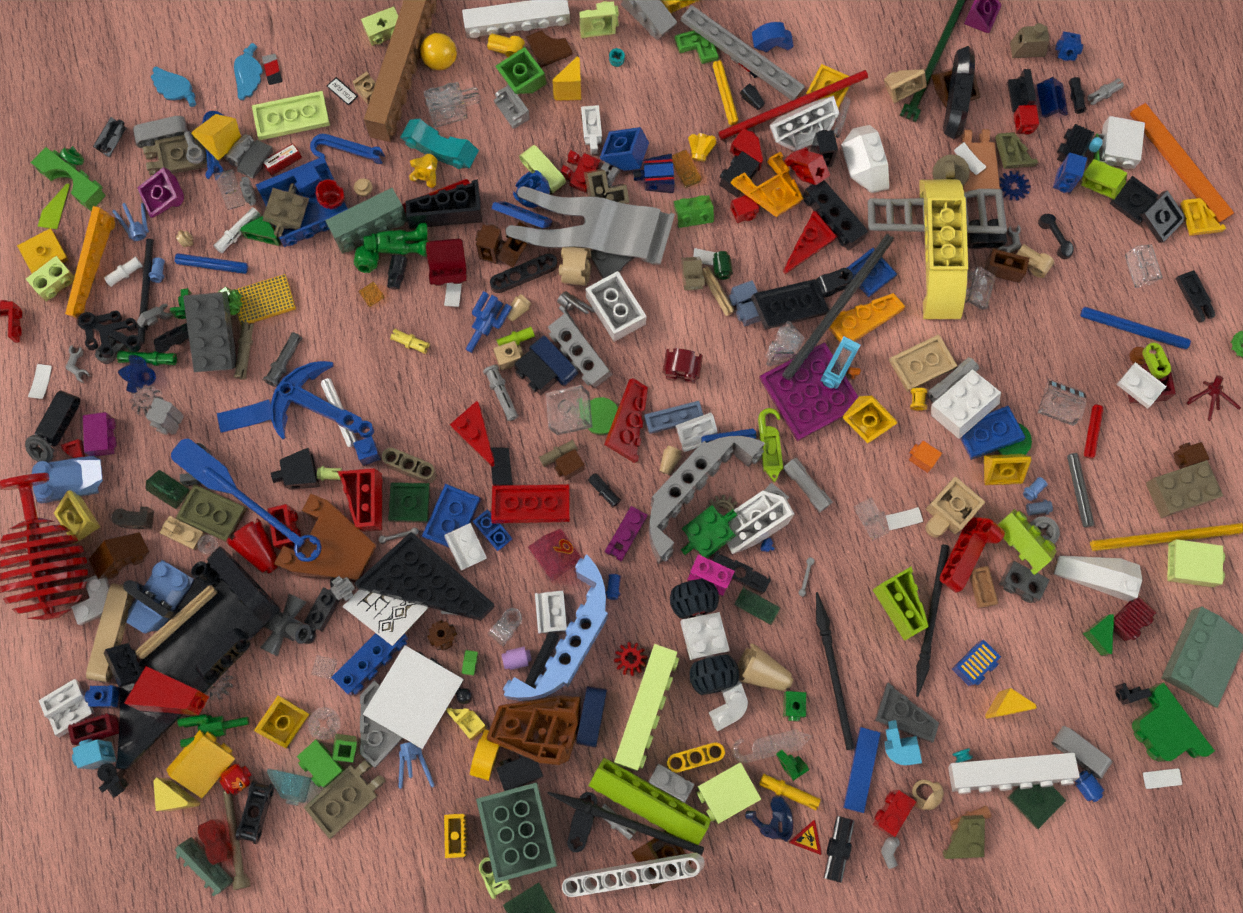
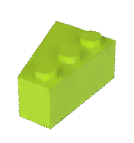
M912 566L873 589V592L904 641L929 627L922 602H920L918 597L917 584L914 583Z

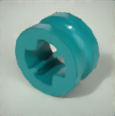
M615 48L610 51L609 62L612 66L619 67L623 65L625 61L623 50Z
M970 748L953 753L952 755L956 757L955 762L960 763L972 759L973 755L969 754Z

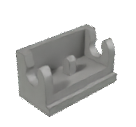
M509 85L495 93L497 98L494 99V103L513 129L530 120L529 110Z

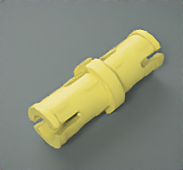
M394 329L393 333L395 334H391V340L405 345L408 349L413 348L423 354H426V348L429 349L430 343L415 338L413 334L408 335L398 329Z

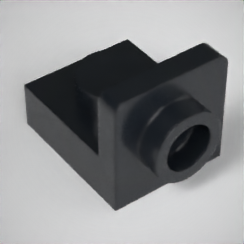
M1126 683L1115 686L1116 697L1122 705L1152 696L1149 688L1141 690L1139 686L1128 690Z

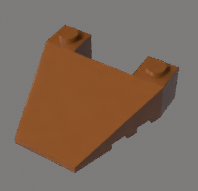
M310 493L302 511L309 517L317 520L310 535L319 539L322 546L320 555L311 562H303L296 557L294 550L283 546L274 564L299 577L337 578L340 576L342 579L347 577L349 580L357 581L361 577L376 545L328 500ZM307 539L301 552L306 555V558H309L311 553L317 550V544L314 545L310 542V539Z

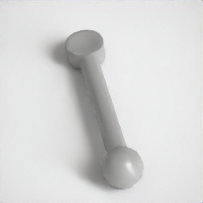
M412 528V530L387 537L380 536L378 540L381 544H384L387 540L406 536L410 532L417 535L419 530Z
M812 557L806 560L807 569L802 588L799 590L801 597L806 595V584L811 565L814 564Z

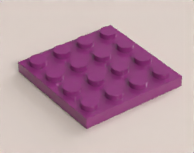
M825 342L813 348L790 381L781 375H783L782 373H784L793 359L759 377L797 441L843 418V415L858 398L846 376L843 377L838 389L828 388L820 381L833 357ZM836 361L831 372L839 376L842 369Z

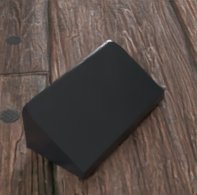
M491 447L495 464L491 467L493 486L513 485L509 448Z

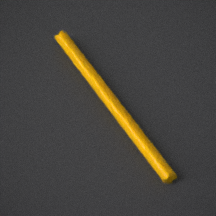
M1243 523L1156 534L1151 533L1149 535L1125 536L1123 538L1099 539L1097 541L1092 540V542L1090 541L1092 551L1120 547H1134L1136 545L1159 544L1162 542L1169 543L1176 539L1195 540L1204 537L1211 538V536L1237 535V533H1243Z

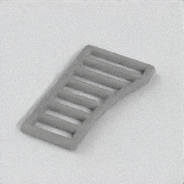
M976 189L964 192L966 199L977 197L980 226L969 225L966 201L967 233L1005 234L1007 232L1001 189ZM984 196H995L999 226H988ZM870 198L868 200L869 230L925 232L924 224H913L912 206L923 205L924 219V198ZM875 206H886L887 224L876 223ZM893 206H904L905 224H894Z

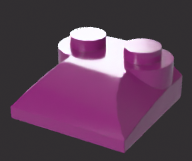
M164 167L137 187L151 218L156 217L170 207H179L184 201V194L177 178L169 169Z

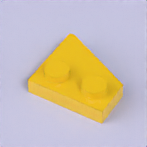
M1201 198L1187 199L1180 203L1183 214L1187 218L1185 222L1189 236L1219 233L1226 229L1224 224L1220 225L1214 217L1216 215L1207 208Z

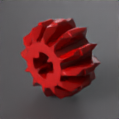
M627 642V649L624 645H620L622 652L615 651V655L621 658H615L614 663H621L617 666V670L625 668L623 675H626L627 671L630 670V675L634 676V669L640 674L642 670L639 666H647L641 660L648 659V656L641 655L645 651L644 648H641L639 651L637 650L638 643L634 645V648H631V642ZM629 654H632V657L636 658V661L634 660L633 664H630L628 660H625V657L628 658Z

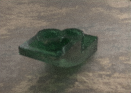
M744 587L734 603L735 606L769 625H772L781 609Z

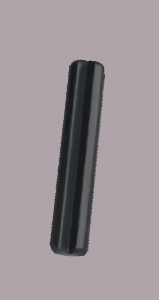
M548 632L525 681L527 685L534 689L536 688L534 684L538 676L543 673L545 665L559 638L553 632Z

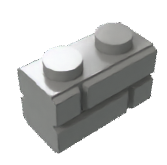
M154 398L151 404L152 408L146 414V418L151 422L150 426L156 428L157 432L164 435L168 433L176 434L179 428L178 424L181 423L184 417L183 414L172 403Z
M657 764L648 783L683 803L686 802L694 786V783L685 780L660 764Z

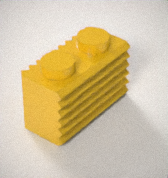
M466 814L444 815L445 858L466 857L468 855L466 853L468 850L466 848L468 846L466 844L468 842L466 840V830L468 829L466 827Z

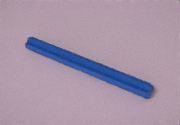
M1083 307L1080 316L1182 349L1189 348L1191 340L1089 307Z

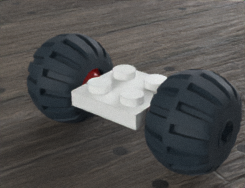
M704 579L681 583L675 586L670 594V605L673 612L683 619L680 623L690 660L706 657L694 662L689 672L690 683L693 689L700 695L721 692V690L735 686L739 681V667L736 661L727 654L717 655L729 652L730 650L720 612L708 614L715 611L718 607V590L713 583Z

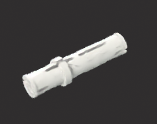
M252 207L229 231L226 230L222 238L213 245L215 249L222 254L232 243L237 242V238L242 234L240 231L241 227L259 218L261 214Z

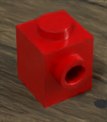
M747 195L732 200L730 210L737 224L755 219L760 205Z

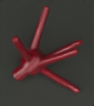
M1218 375L1215 377L1214 382L1203 381V384L1208 386V388L1190 397L1189 401L1186 402L1187 405H1190L1206 394L1211 396L1208 421L1212 420L1215 401L1216 409L1220 410V395L1235 408L1241 409L1234 400L1222 391L1223 386L1221 384L1224 378Z

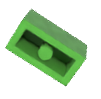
M315 739L297 756L300 760L298 762L300 767L305 772L309 770L313 775L312 781L318 787L326 788L345 770L338 761L332 760V754L320 740Z

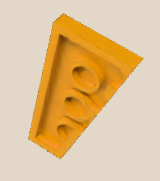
M892 293L872 300L871 303L855 306L854 309L849 311H841L834 322H832L833 324L830 325L829 330L839 342L842 341L844 336L856 342L905 309V305Z

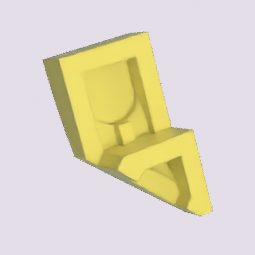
M466 708L446 709L448 714L471 741L487 728L474 711Z

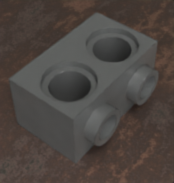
M1013 561L1008 564L999 585L1003 586V589L1011 594L1016 593L1022 596L1021 599L1025 602L1035 603L1041 600L1050 579L1039 573L1034 575L1030 571L1031 569ZM1011 575H1015L1018 578V583H1014L1011 580ZM1029 584L1034 585L1035 593L1030 591Z

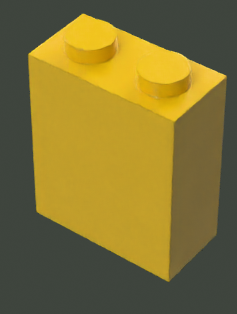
M199 730L194 736V740L180 752L166 771L169 777L200 798H203L219 779L221 773L235 760V757L231 753L233 749L225 743L219 744L216 742L217 738L208 731L204 734Z

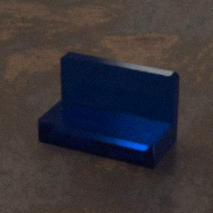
M1051 77L1036 84L1043 117L1047 118L1058 112L1064 116L1068 115L1063 84Z

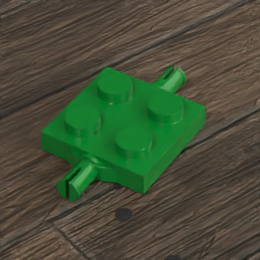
M711 505L682 528L688 537L689 543L680 550L686 556L695 549L703 557L708 558L736 536L728 522L738 515L732 509L723 516Z

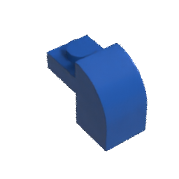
M782 22L766 23L752 32L754 48L767 53L775 46L786 50L793 48L791 31L786 30Z

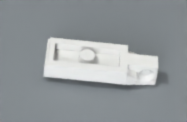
M599 105L582 106L581 114L585 145H590L591 155L598 154L597 144H602Z

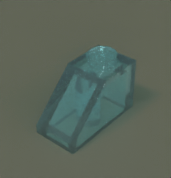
M274 769L267 770V774L279 796L287 799V804L298 806L299 802H306L312 780L310 777Z

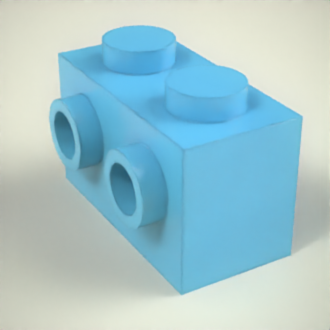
M87 739L79 742L80 746L72 748L74 753L72 754V761L80 769L93 770L99 768L102 764L116 762L113 745L110 741H92V739Z

